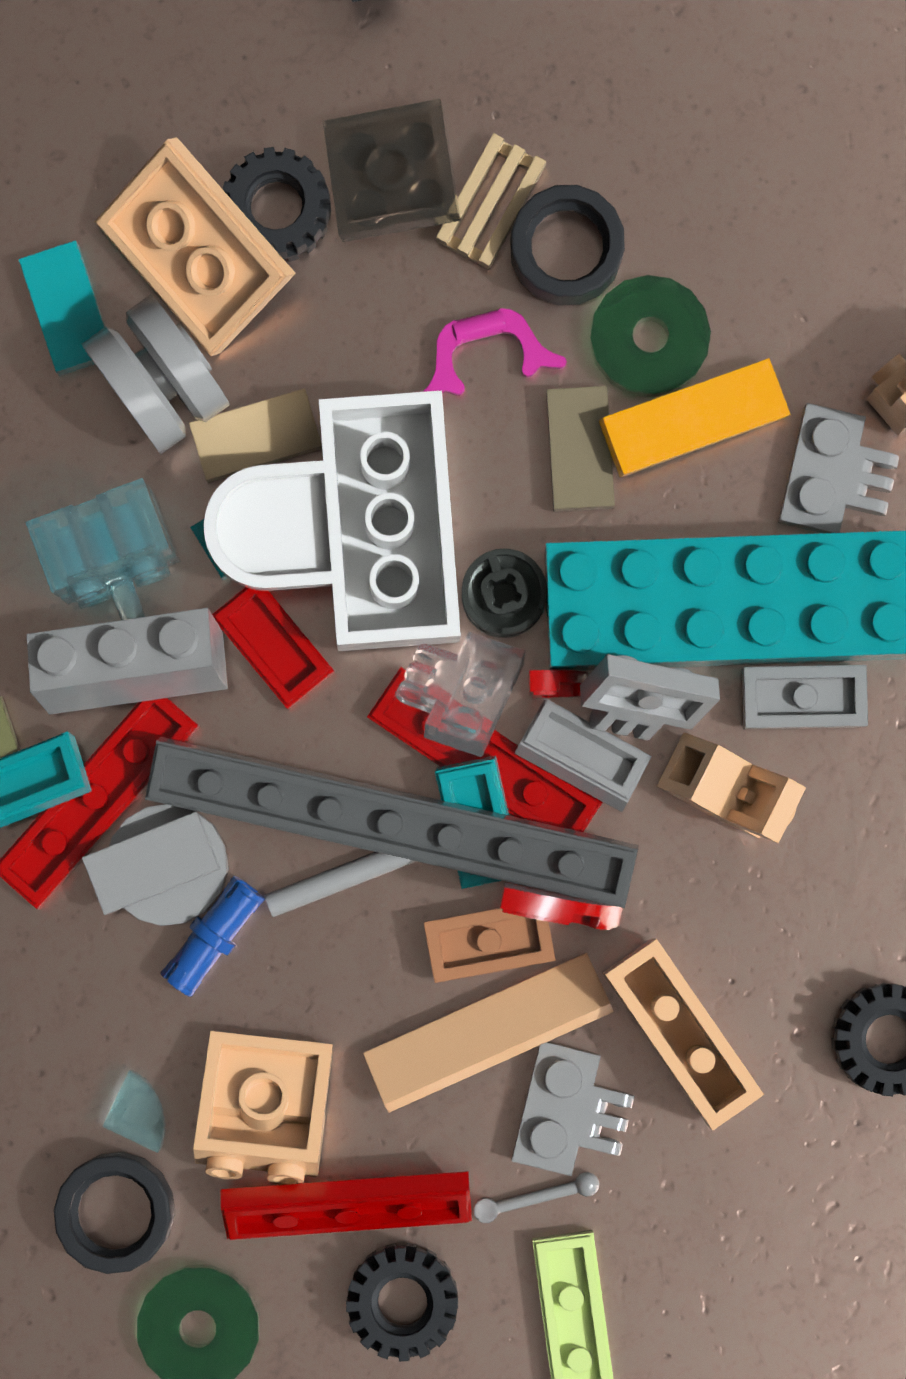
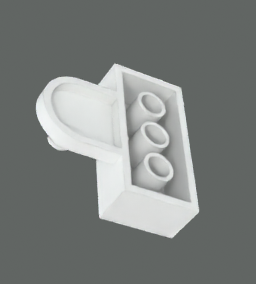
M442 390L319 399L323 461L248 467L228 477L213 493L205 512L204 536L210 555L219 569L234 582L255 590L272 591L333 586L338 651L457 643L460 641L461 632Z

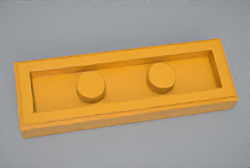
M770 358L602 417L599 420V424L621 478L782 420L791 414Z

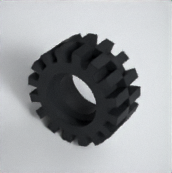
M887 983L875 984V986L869 988L864 987L855 992L856 995L852 999H846L840 1007L842 1011L839 1017L834 1019L832 1028H835L834 1038H831L832 1049L835 1050L837 1055L835 1060L840 1069L844 1070L848 1075V1078L862 1088L882 1096L893 1097L896 1094L905 1096L906 1056L902 1060L890 1064L877 1061L868 1051L866 1034L870 1025L882 1016L895 1015L906 1022V987Z
M396 1243L386 1245L384 1249L378 1252L375 1250L358 1266L348 1288L346 1312L349 1314V1325L353 1333L356 1332L361 1338L360 1343L367 1350L371 1347L378 1352L377 1356L388 1360L389 1356L399 1358L398 1362L410 1361V1357L419 1355L421 1359L429 1355L434 1347H440L447 1340V1335L450 1330H453L456 1322L458 1289L456 1281L453 1280L450 1268L445 1261L442 1263L436 1257V1253L428 1248L426 1251L417 1247V1244L407 1243L406 1246H396ZM408 1278L414 1280L423 1288L426 1294V1310L422 1317L412 1324H394L388 1321L380 1311L378 1304L379 1293L393 1279Z

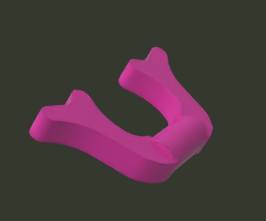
M499 308L483 314L453 320L444 326L437 339L435 373L430 384L423 392L442 390V394L446 392L456 396L462 395L465 386L454 371L452 364L453 352L463 343L501 333L510 334L519 341L523 351L521 371L522 375L526 378L532 377L540 368L561 370L566 366L567 361L565 357L552 353L540 344L521 314L511 309Z

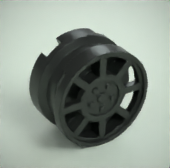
M495 549L479 556L465 573L462 582V604L470 622L478 630L496 638L519 636L531 629L544 611L547 599L545 576L539 565L523 552L513 549Z

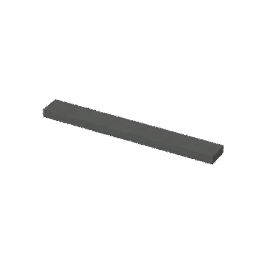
M164 737L156 740L145 800L625 908L639 847V845Z

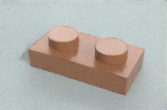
M498 908L424 922L435 983L556 961L549 922L504 913L502 909Z

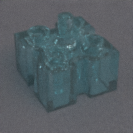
M143 478L98 494L95 499L77 506L69 505L25 522L51 592L57 597H61L67 604L77 602L80 609L88 608L113 598L120 620L145 617L133 580L137 587L153 584L171 575L169 566L181 562L156 494L151 488L149 489L148 484Z

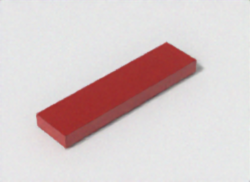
M402 667L399 668L367 716L369 720L439 767L496 755L508 812L513 817L584 832L603 803L590 794L516 755L517 744Z
M168 698L138 702L84 763L92 791L42 811L0 858V877L36 909H41L83 861L82 857L87 856L147 788L156 740L164 737L187 743L200 726Z
M468 1171L220 1189L221 1213L226 1236L230 1240L458 1224L472 1221Z

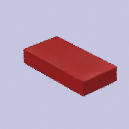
M245 587L212 614L223 632L288 711L335 673L333 668L269 591Z

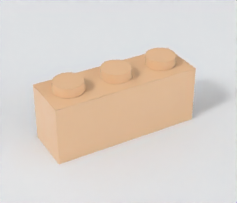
M651 938L602 972L709 1128L715 1130L764 1095L657 939Z

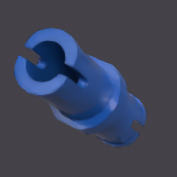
M233 875L222 894L203 918L198 916L189 927L193 932L173 959L160 972L162 977L168 979L167 982L174 988L192 997L222 953L228 956L236 945L232 940L260 904L264 902L265 898L247 882Z

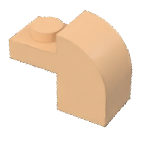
M683 732L656 786L734 828L759 839L763 837L779 843L786 827L794 818L796 807L806 787L788 777L749 763L718 744Z

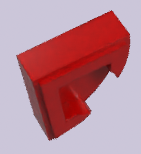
M529 670V696H532V699L581 697L580 685L589 676V673L578 670Z

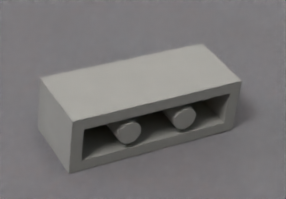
M208 608L27 634L30 693L49 715L228 689L223 631Z

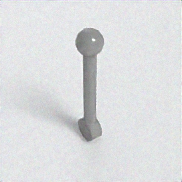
M584 1172L576 1178V1181L495 1202L491 1198H482L475 1204L474 1215L478 1221L490 1223L496 1219L499 1213L577 1193L585 1197L592 1196L599 1189V1180L593 1173Z

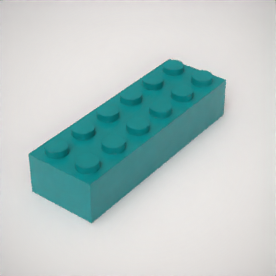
M906 531L546 543L545 546L549 670H594L607 654L630 656L641 662L668 668L906 659Z

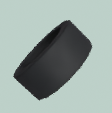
M554 185L534 194L519 210L511 230V264L520 283L536 298L554 305H580L600 296L615 280L625 251L624 227L615 207L598 192L580 185ZM558 211H575L587 216L597 226L602 236L603 252L598 264L589 274L576 280H560L547 275L537 265L532 254V237L536 227L547 216Z
M125 1152L100 1154L74 1169L61 1185L53 1210L56 1234L66 1253L84 1268L105 1274L130 1272L151 1260L168 1239L175 1217L173 1192L163 1173L145 1158ZM118 1175L132 1179L143 1188L150 1201L151 1218L147 1231L139 1241L126 1248L109 1249L97 1245L86 1236L80 1225L78 1208L82 1195L92 1183L103 1177Z

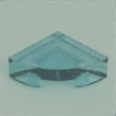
M131 1069L122 1084L103 1127L159 1153L166 1133L163 1107L152 1085L143 1076Z

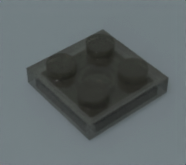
M441 99L323 121L338 235L342 242L461 221L445 109Z

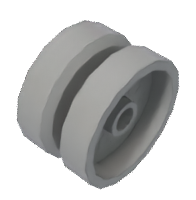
M150 294L126 312V323L143 347L134 354L118 331L107 326L81 345L155 448L162 454L186 437L185 425L169 403L171 399L178 396L192 416L205 423L228 407L230 403L209 371L212 370V367L180 323L174 324L162 306Z

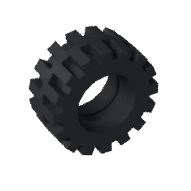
M274 147L264 148V153L255 155L253 151L244 156L245 162L240 166L235 164L230 170L231 177L229 181L224 182V192L283 259H288L289 262L298 260V255L305 251L309 254L316 248V242L319 238H324L327 232L328 221L331 218L330 194L322 173L314 167L313 162L305 155L301 158L296 155L295 150L284 148L283 152H276ZM281 182L289 184L297 190L302 199L300 215L293 224L285 228L270 229L264 227L252 215L251 204L253 197L261 187L268 183Z

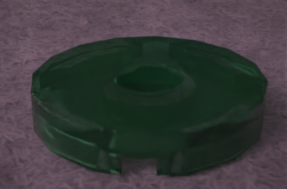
M645 275L623 281L604 296L593 315L589 342L595 364L609 383L621 390L624 389L629 393L638 394L637 396L654 398L678 391L695 378L708 355L711 329L705 308L690 289L671 278ZM646 321L660 324L667 334L665 346L655 352H646L638 348L633 339V330L637 325Z
M187 1265L164 1276L146 1295L137 1317V1343L147 1366L161 1379H235L250 1363L260 1339V1312L254 1298L252 1299L250 1292L234 1274L212 1265ZM203 1311L214 1319L216 1334L210 1342L195 1344L184 1336L182 1320L188 1313Z

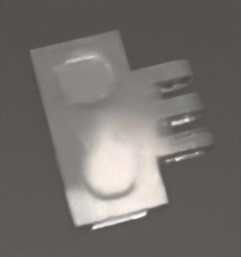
M468 632L458 654L429 644H420L413 656L415 662L409 664L404 674L406 680L400 683L395 695L400 702L430 713L425 723L424 738L482 757L524 666L526 650L472 632Z

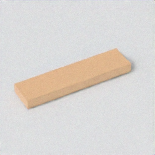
M585 953L363 1054L382 1101L390 1113L614 1011L590 958Z

